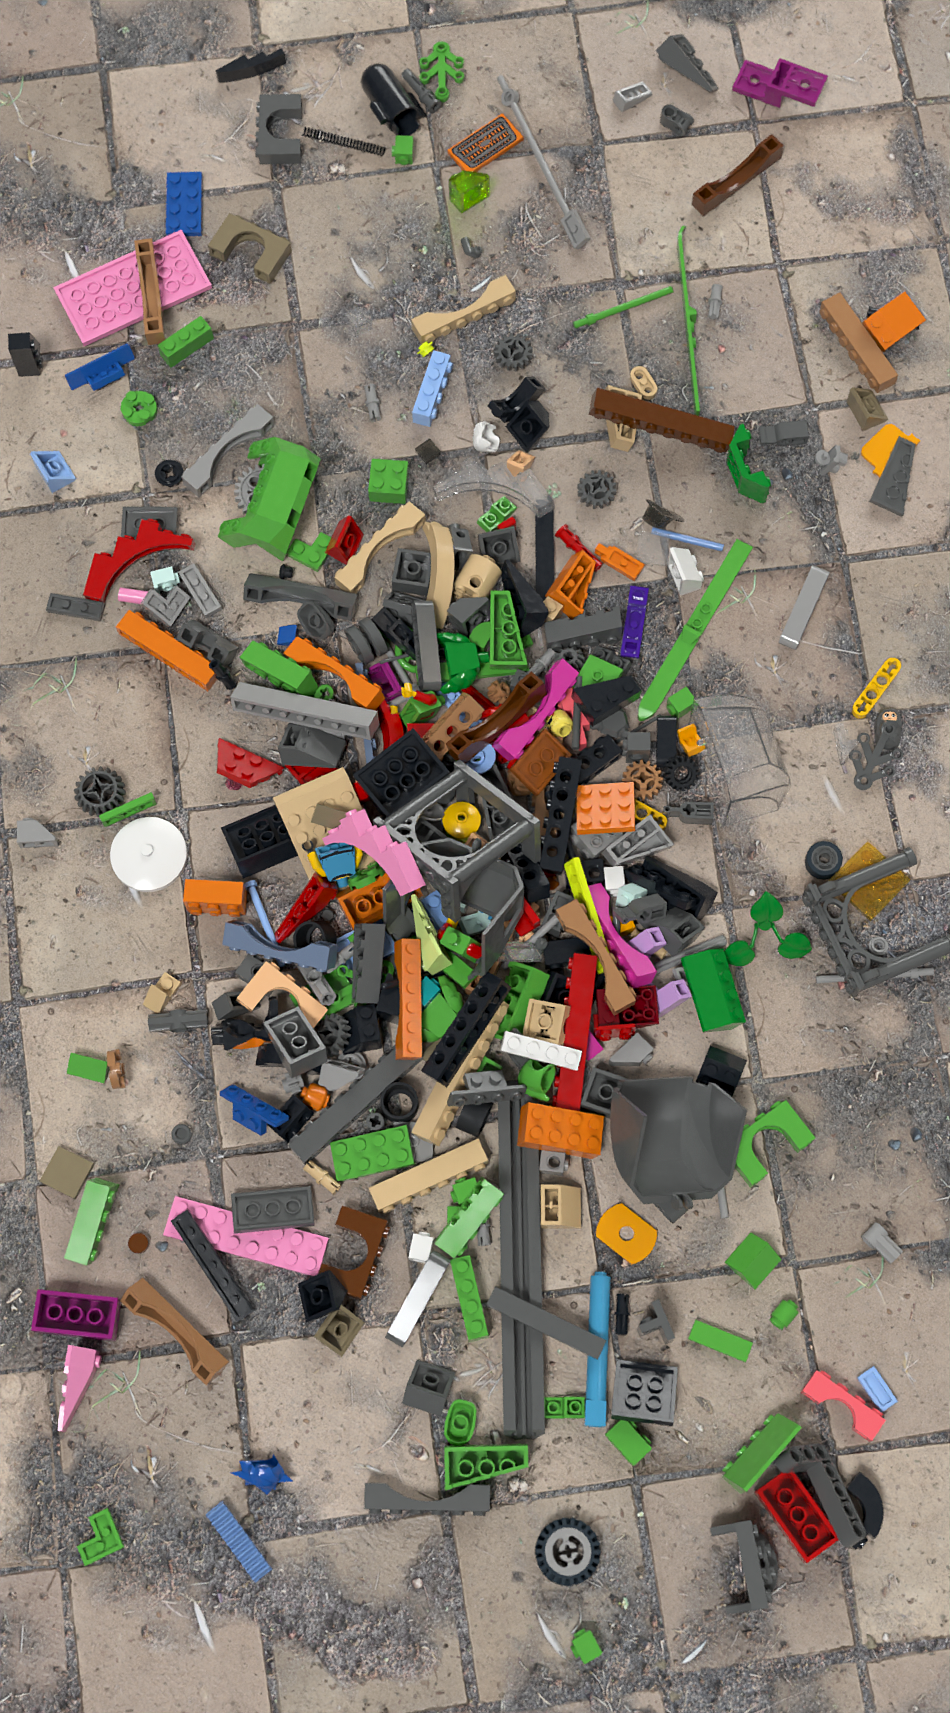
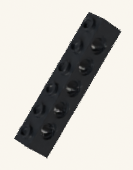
M559 756V761L554 762L553 773H556V778L551 780L549 791L553 792L552 799L548 798L546 810L550 811L549 816L544 818L543 828L546 829L545 836L541 835V847H543L541 860L538 861L544 873L562 876L582 760ZM568 775L571 780L569 782H562L560 777ZM564 793L567 795V799L560 801L557 799V795ZM555 812H562L564 817L558 820L553 815ZM551 831H559L561 833L560 837H551ZM555 849L557 855L550 857L547 855V851Z
M489 972L482 976L421 1071L447 1088L512 987Z

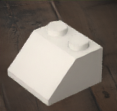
M669 548L667 565L680 596L701 589L704 578L702 572L697 570L695 556L691 555L689 549Z

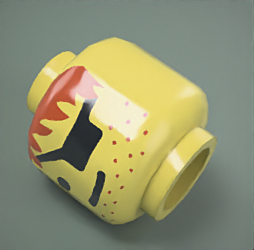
M555 710L552 715L547 716L546 726L553 736L565 737L572 731L573 721L566 711Z

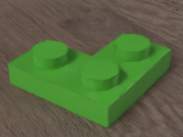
M320 532L312 546L295 538L286 555L319 572L329 556L325 551L331 537Z
M109 1508L88 1517L96 1537L77 1546L85 1566L124 1548Z

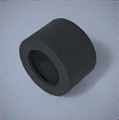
M306 921L296 928L293 935V944L295 948H304L312 944L311 934L316 928L321 931L323 941L336 944V932L332 925L326 921Z
M395 1082L388 1085L381 1094L380 1104L383 1114L391 1122H409L416 1116L419 1109L417 1093L411 1085L404 1082ZM396 1094H405L411 1099L412 1108L404 1116H395L389 1110V1100Z
M493 1103L464 1105L456 1128L478 1138L486 1124Z

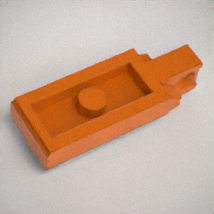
M599 543L595 548L594 553L601 557L600 560L604 564L634 582L645 566L642 562L615 546H608L607 548Z

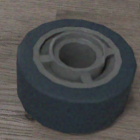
M817 842L810 847L806 854V870L817 879H830L838 873L842 866V853L831 842ZM819 858H826L828 863H821Z

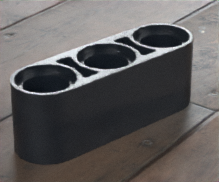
M657 715L656 765L657 768H666L665 762L669 763V758L674 759V755H676V716Z

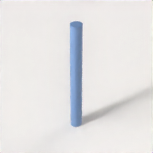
M652 527L651 531L652 535L713 550L723 551L724 544Z

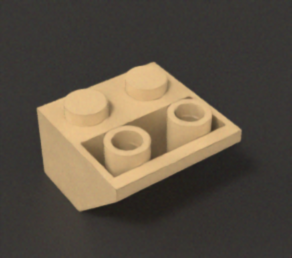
M541 1185V1229H581V1188L566 1185Z

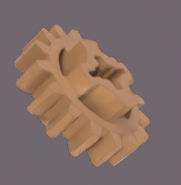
M640 760L638 765L634 761L633 767L627 766V772H623L622 776L624 778L622 782H634L636 800L638 797H641L642 802H644L645 797L652 800V794L657 796L658 790L662 789V784L660 783L663 782V777H659L661 770L656 771V764L651 767L650 761L644 764L643 760Z

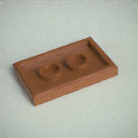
M545 728L509 770L535 796H538L556 774L553 773L554 762L559 761V756L570 758L572 754Z

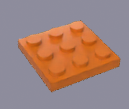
M634 782L578 785L577 835L635 831Z

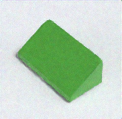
M75 1053L70 1054L67 1074L105 1084L109 1071L106 1061Z

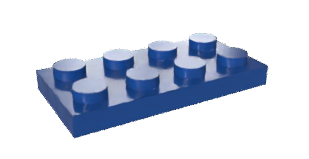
M202 171L167 172L166 236L182 230L185 237L202 236Z

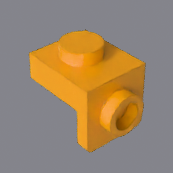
M695 724L677 730L679 743L688 757L706 750L705 744L697 734Z

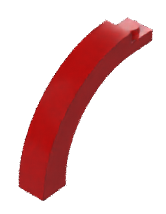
M385 699L375 710L378 711L379 724L383 736V751L404 735L399 714H391V708ZM355 782L352 786L360 805L370 801L360 785Z

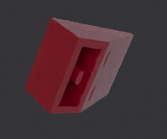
M656 985L633 988L637 996L635 998V1005L616 1015H613L604 1000L605 989H597L598 1026L636 1024L637 1029L658 1025Z

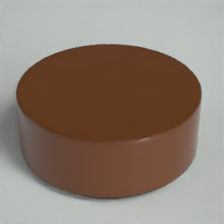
M135 1233L129 1238L128 1247L133 1253L142 1254L148 1249L149 1240L144 1234Z

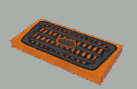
M502 113L448 149V154L463 171L467 172L465 174L469 176L522 142L524 137Z

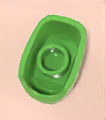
M459 1399L452 1402L444 1426V1435L449 1443L461 1446L470 1441L476 1421V1407L472 1402Z

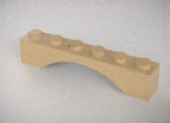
M501 276L491 281L482 296L464 309L450 313L426 312L411 319L412 330L421 345L425 341L427 343L433 342L442 335L446 336L457 328H463L469 322L477 321L488 313H494L503 306L511 305L516 301V291L507 276Z
M408 502L405 506L402 505L398 509L397 514L393 518L390 517L381 530H377L368 543L362 545L360 552L356 556L353 555L348 560L347 565L336 572L334 577L336 585L345 592L357 594L365 584L367 568L376 553L395 539L414 535L426 522L425 514L411 502Z

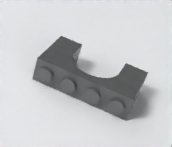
M260 94L259 102H256V110L259 113V117H256V127H259V131H256L258 146H255V156L259 157L260 164H301L302 148L300 139H279L273 137L268 132L270 126L276 121L302 119L301 94Z

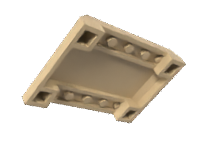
M344 767L273 797L276 808L309 880L315 873V870H313L307 857L308 852L302 848V843L305 849H310V841H312L314 844L313 851L316 852L315 848L325 846L322 838L328 836V831L332 830L331 828L311 822L316 804L346 813L353 809H356L357 812L363 810ZM363 850V857L359 867L356 869L363 870L367 868L368 864L375 861ZM349 885L343 888L337 886V893L348 888Z

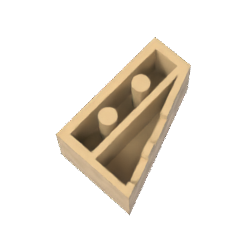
M608 385L605 389L642 399V394ZM606 420L610 447L628 452L634 444L636 429H632L624 424H614Z

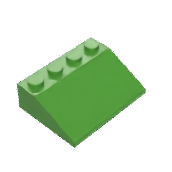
M779 1413L775 1416L770 1414L763 1422L765 1425L763 1430L760 1432L757 1429L749 1438L752 1441L748 1447L743 1445L736 1453L738 1456L737 1460L734 1463L730 1461L723 1468L724 1475L722 1478L738 1493L747 1492L800 1431L801 1426Z

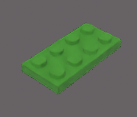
M407 1125L330 1142L337 1182L415 1165Z

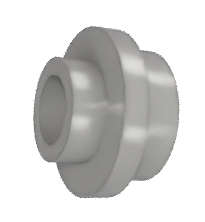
M874 937L869 942V950L873 955L882 956L888 950V942L883 937ZM875 944H880L882 948L880 950L876 949Z

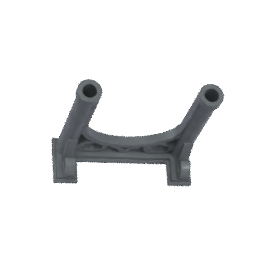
M910 847L901 850L896 855L835 881L826 882L819 887L816 884L812 885V883H809L803 892V903L806 907L809 906L811 919L820 929L819 936L823 942L826 941L828 946L827 952L830 958L835 960L837 964L836 971L840 977L843 976L845 981L844 987L853 998L857 997L865 989L950 953V934L898 957L882 958L862 948L850 931L847 920V908L853 894L864 886L917 865V858ZM848 892L843 903L838 899H834V897ZM829 904H834L841 909L839 918L834 919L829 916L826 909ZM841 921L842 924L839 925L840 931L836 936L830 924H838ZM840 944H845L849 949L852 947L854 949L846 957ZM858 954L864 957L865 967L863 969L855 968L851 961V956ZM870 961L884 964L868 971Z

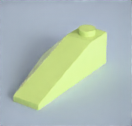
M413 894L411 895L416 937L420 939L421 967L425 972L428 971L431 975H434L453 963L444 946L439 944L440 940L437 938V932L420 899Z

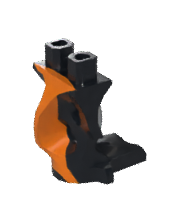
M276 996L268 998V1013L263 1022L278 1016V998ZM226 1019L221 1021V1026H211L212 1045H223L226 1051L230 1049H249L272 1042L263 1023L254 1026V1023H248L244 1020Z

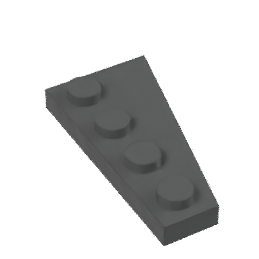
M899 436L869 502L903 517L916 444Z

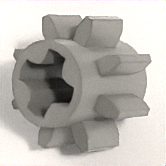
M288 1072L285 1073L286 1078L281 1081L286 1094L290 1092L295 1096L301 1094L300 1088L305 1086L301 1075L291 1078Z

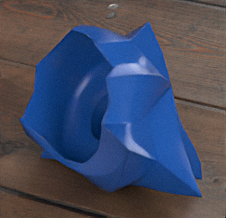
M274 1454L272 1458L267 1460L239 1461L242 1470L231 1472V1474L243 1478L245 1486L255 1485L267 1495L272 1489L275 1490L278 1482H294L284 1473Z

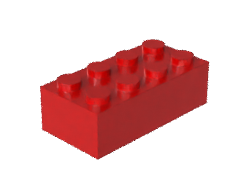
M781 1472L754 1491L804 1564L810 1562L838 1541L832 1525L794 1472Z

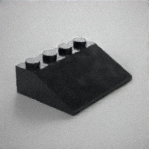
M412 728L354 773L353 777L376 809L386 819L450 774V772L415 729Z
M276 805L221 827L243 879L298 856Z

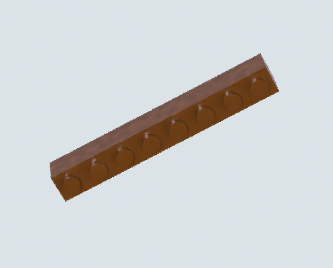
M596 388L592 394L588 414L596 419H606L614 424H624L632 429H642L650 434H660L665 438L678 439L683 443L696 444L698 447L714 449L719 453H726L728 451L735 428L733 425L601 388Z

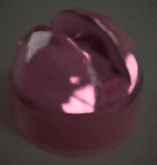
M229 778L226 779L225 785L229 790H239L242 784Z

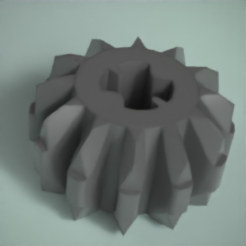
M567 646L565 650L560 648L559 653H555L553 663L563 658L576 671L580 672L586 660L581 649L577 650L575 646L570 649Z

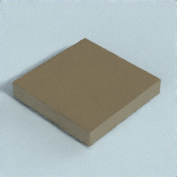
M58 1146L39 1182L76 1199L94 1163Z

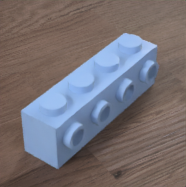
M433 350L412 411L413 423L430 427L432 420H435L437 405L441 403L443 388L447 386L448 373H451L453 368L450 354Z

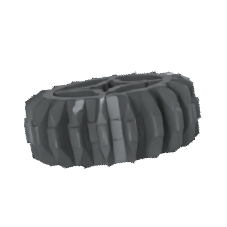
M101 766L98 771L92 767L91 773L85 770L86 776L80 775L79 779L81 782L75 783L78 787L74 789V793L77 794L74 797L78 801L77 805L79 808L83 807L84 813L89 811L90 816H93L96 812L97 817H99L102 812L106 813L114 809V807H119V802H124L122 795L126 794V791L123 789L125 784L121 782V776H117L116 771L111 772L108 767L105 771ZM100 780H108L113 784H103ZM91 783H93V786H92L91 788L87 789L88 786H89ZM98 786L102 789L101 798L98 794ZM109 795H112V797L108 801H106L107 797ZM87 800H98L100 804H93Z

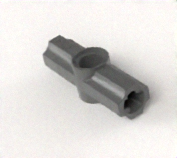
M176 1009L169 1011V1013L148 1015L149 1032L170 1031L180 1033L188 1029L206 1028L209 1025L207 1010L186 1011Z

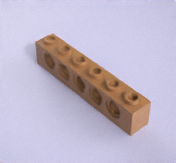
M463 692L422 739L439 760L442 761L445 753L448 751L446 743L460 731L469 729L473 722H477L481 718V713L484 709L469 694ZM465 712V718L460 721V714ZM452 726V733L447 735L448 727ZM439 740L440 746L434 749V743Z

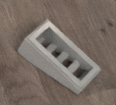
M640 82L615 91L613 102L623 112L649 98L653 93L644 82Z

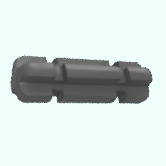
M539 937L523 961L525 965L534 967L548 945L546 938Z

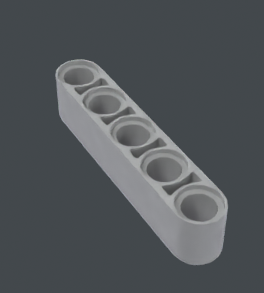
M812 565L782 632L779 644L794 650L797 649L828 579L829 571Z

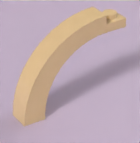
M424 522L422 528L428 539L431 553V575L426 601L432 600L436 628L443 629L448 614L447 610L450 606L454 581L453 542L448 527H442L437 522Z

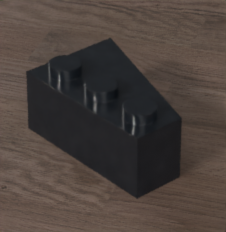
M630 675L573 688L571 697L593 727L639 699L642 690Z

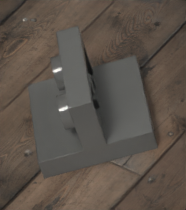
M392 590L384 598L382 606L396 619L400 618L408 627L413 628L411 603L412 601L426 600Z
M660 1300L652 1301L649 1308L653 1318L650 1316L641 1320L637 1332L642 1337L659 1329L666 1345L673 1342L675 1336Z

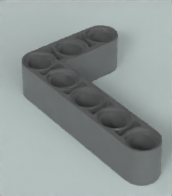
M816 1443L791 1446L775 1458L776 1466L783 1473L807 1471L838 1540L844 1547L850 1548L866 1537L865 1528L824 1445Z

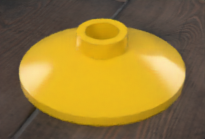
M467 802L451 804L445 810V815L442 818L445 831L458 839L469 838L471 833L478 831L481 823L479 811L475 806ZM463 815L465 819L460 821L458 817Z

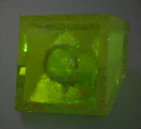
M463 170L448 179L449 200L461 214L490 197V176L488 174Z

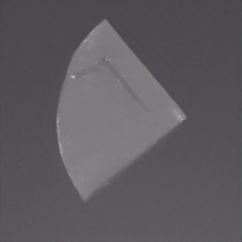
M352 621L335 623L334 628L339 636L347 639L344 630L353 624Z

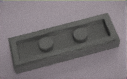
M50 593L46 611L101 622L105 604L104 602Z

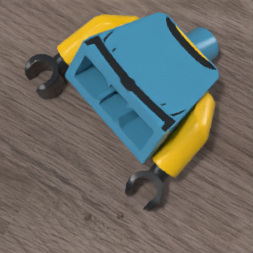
M310 841V849H305L302 843L303 850L308 852L307 857L313 870L320 876L327 877L330 882L336 880L339 888L348 886L347 877L355 875V869L359 867L363 857L361 849L346 843H332L315 848L316 852H314L312 841Z

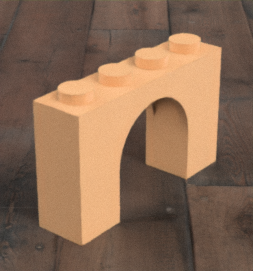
M267 961L236 999L237 1002L252 1012L268 992L278 989L285 990L295 997L299 1008L312 1028L317 1025L328 1010L326 1005H322L318 998L314 999L310 996L311 992L306 987L301 986L300 988L295 984L296 980L289 974L283 975L275 963H268Z

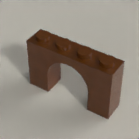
M342 1206L335 1225L337 1228L361 1236L367 1243V1257L361 1266L349 1271L322 1263L318 1274L331 1270L347 1289V1296L362 1300L363 1296L367 1297L371 1286L368 1284L370 1276L374 1277L377 1270V1265L374 1264L377 1257H381L384 1246H381L383 1238L387 1239L391 1227L388 1226V1221Z

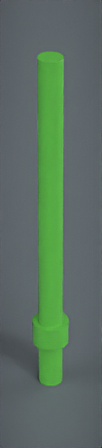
M669 286L596 314L585 315V318L574 321L573 326L576 329L587 324H595L600 319L671 294L673 289Z

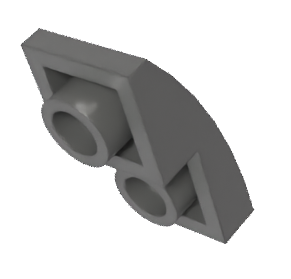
M596 646L592 653L593 656L623 669L621 677H625L632 665L630 660L616 656L613 651L600 646Z

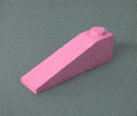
M68 1345L64 1373L68 1377L62 1385L65 1401H62L60 1405L58 1431L66 1432L97 1368H100L101 1355H99L97 1350Z

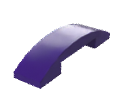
M630 586L620 654L622 657L639 659L649 588Z

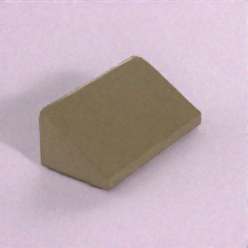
M316 804L311 822L334 829L341 825L339 820L346 817V812Z

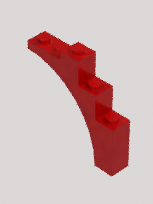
M150 518L147 520L141 519L136 540L128 535H124V537L118 536L112 557L111 554L105 552L100 554L94 553L83 596L88 600L105 603L108 592L115 580L128 566L138 559L167 549L194 551L196 543L187 534L179 536L170 530H163L162 532V527L157 520Z

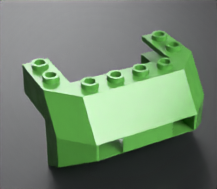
M271 437L255 441L250 445L247 458L261 457L258 466L262 468L264 464L263 470L259 474V481L253 490L251 502L247 506L246 516L223 521L219 528L218 538L233 548L257 544L283 562L321 458L301 445L277 437Z

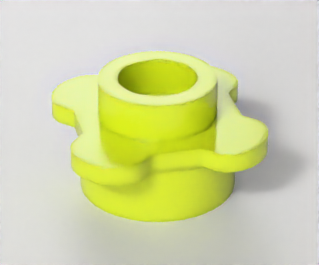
M425 341L418 347L420 351L417 354L425 357L434 349L431 345L433 342L431 341L428 344Z

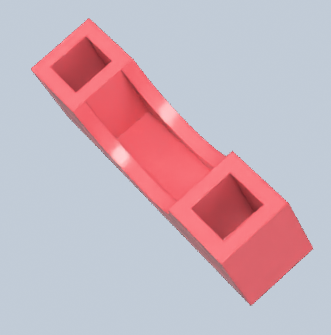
M816 1370L801 1393L817 1405L830 1399L844 1403L852 1413V1430L868 1442L873 1441L886 1421L882 1418L883 1414L876 1408H868L865 1405L866 1402L861 1397L850 1395L848 1393L849 1389L841 1383L835 1384L830 1380L831 1376L822 1370L818 1372Z

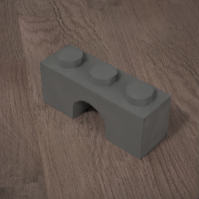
M194 619L183 623L176 638L190 648L198 647L208 652L207 659L211 661L217 659L223 666L232 664L239 649Z

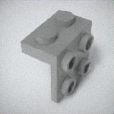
M576 822L570 827L569 838L571 843L581 850L582 857L585 860L598 859L600 852L620 838L623 833L577 835Z

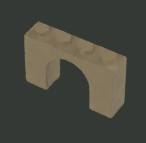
M229 213L208 244L210 255L226 262L233 249L241 242H258L265 249L254 266L255 277L271 284L292 252L289 240L275 235L270 230H264L253 222H247L239 215Z

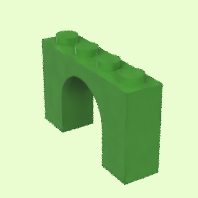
M787 1100L782 1103L777 1101L770 1107V1112L766 1115L764 1112L754 1119L756 1121L751 1126L746 1124L743 1128L735 1169L750 1188L768 1174L752 1150V1139L755 1134L766 1129L776 1130L785 1136L797 1153L815 1140V1136Z

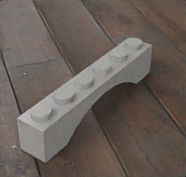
M258 404L254 408H250L241 420L236 421L229 432H225L216 444H212L209 447L207 453L200 456L191 468H187L181 476L183 484L200 498L212 486L215 469L225 454L245 441L265 436L275 426L273 416Z

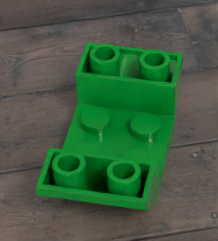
M743 423L739 425L729 445L726 464L738 493L763 504L766 503L767 495H769L771 482L769 477L765 476L764 471L751 474L749 466L745 465L743 461L744 456L747 455L749 441L751 440L750 431L745 428Z

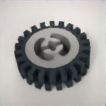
M561 1518L548 1524L538 1536L535 1545V1558L542 1574L550 1581L564 1586L577 1585L590 1578L597 1569L601 1555L599 1540L591 1527L575 1518ZM570 1536L574 1537L582 1546V1559L575 1565L573 1560L576 1558L577 1552L571 1553L570 1558H567V1555H560L559 1558L567 1563L566 1567H562L553 1558V1545L558 1539H561L562 1544L559 1546L558 1552L565 1550V1546H568L569 1549L577 1548L574 1543L568 1540Z

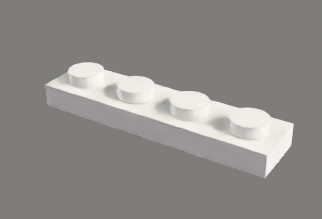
M508 1031L504 1032L500 1048L502 1052L575 1071L578 1070L582 1054L580 1050Z

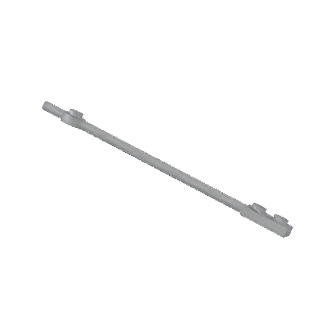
M503 75L497 77V80L503 90L501 101L503 105L511 107L565 215L560 221L574 249H580L591 238L577 210L572 209L570 211L517 105L519 100L518 92L509 88Z

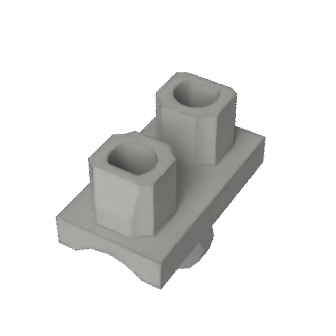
M835 445L829 452L820 450L815 454V462L823 466L819 473L820 475L825 476L828 472L836 474L840 466L846 465L848 454L840 452L841 446Z

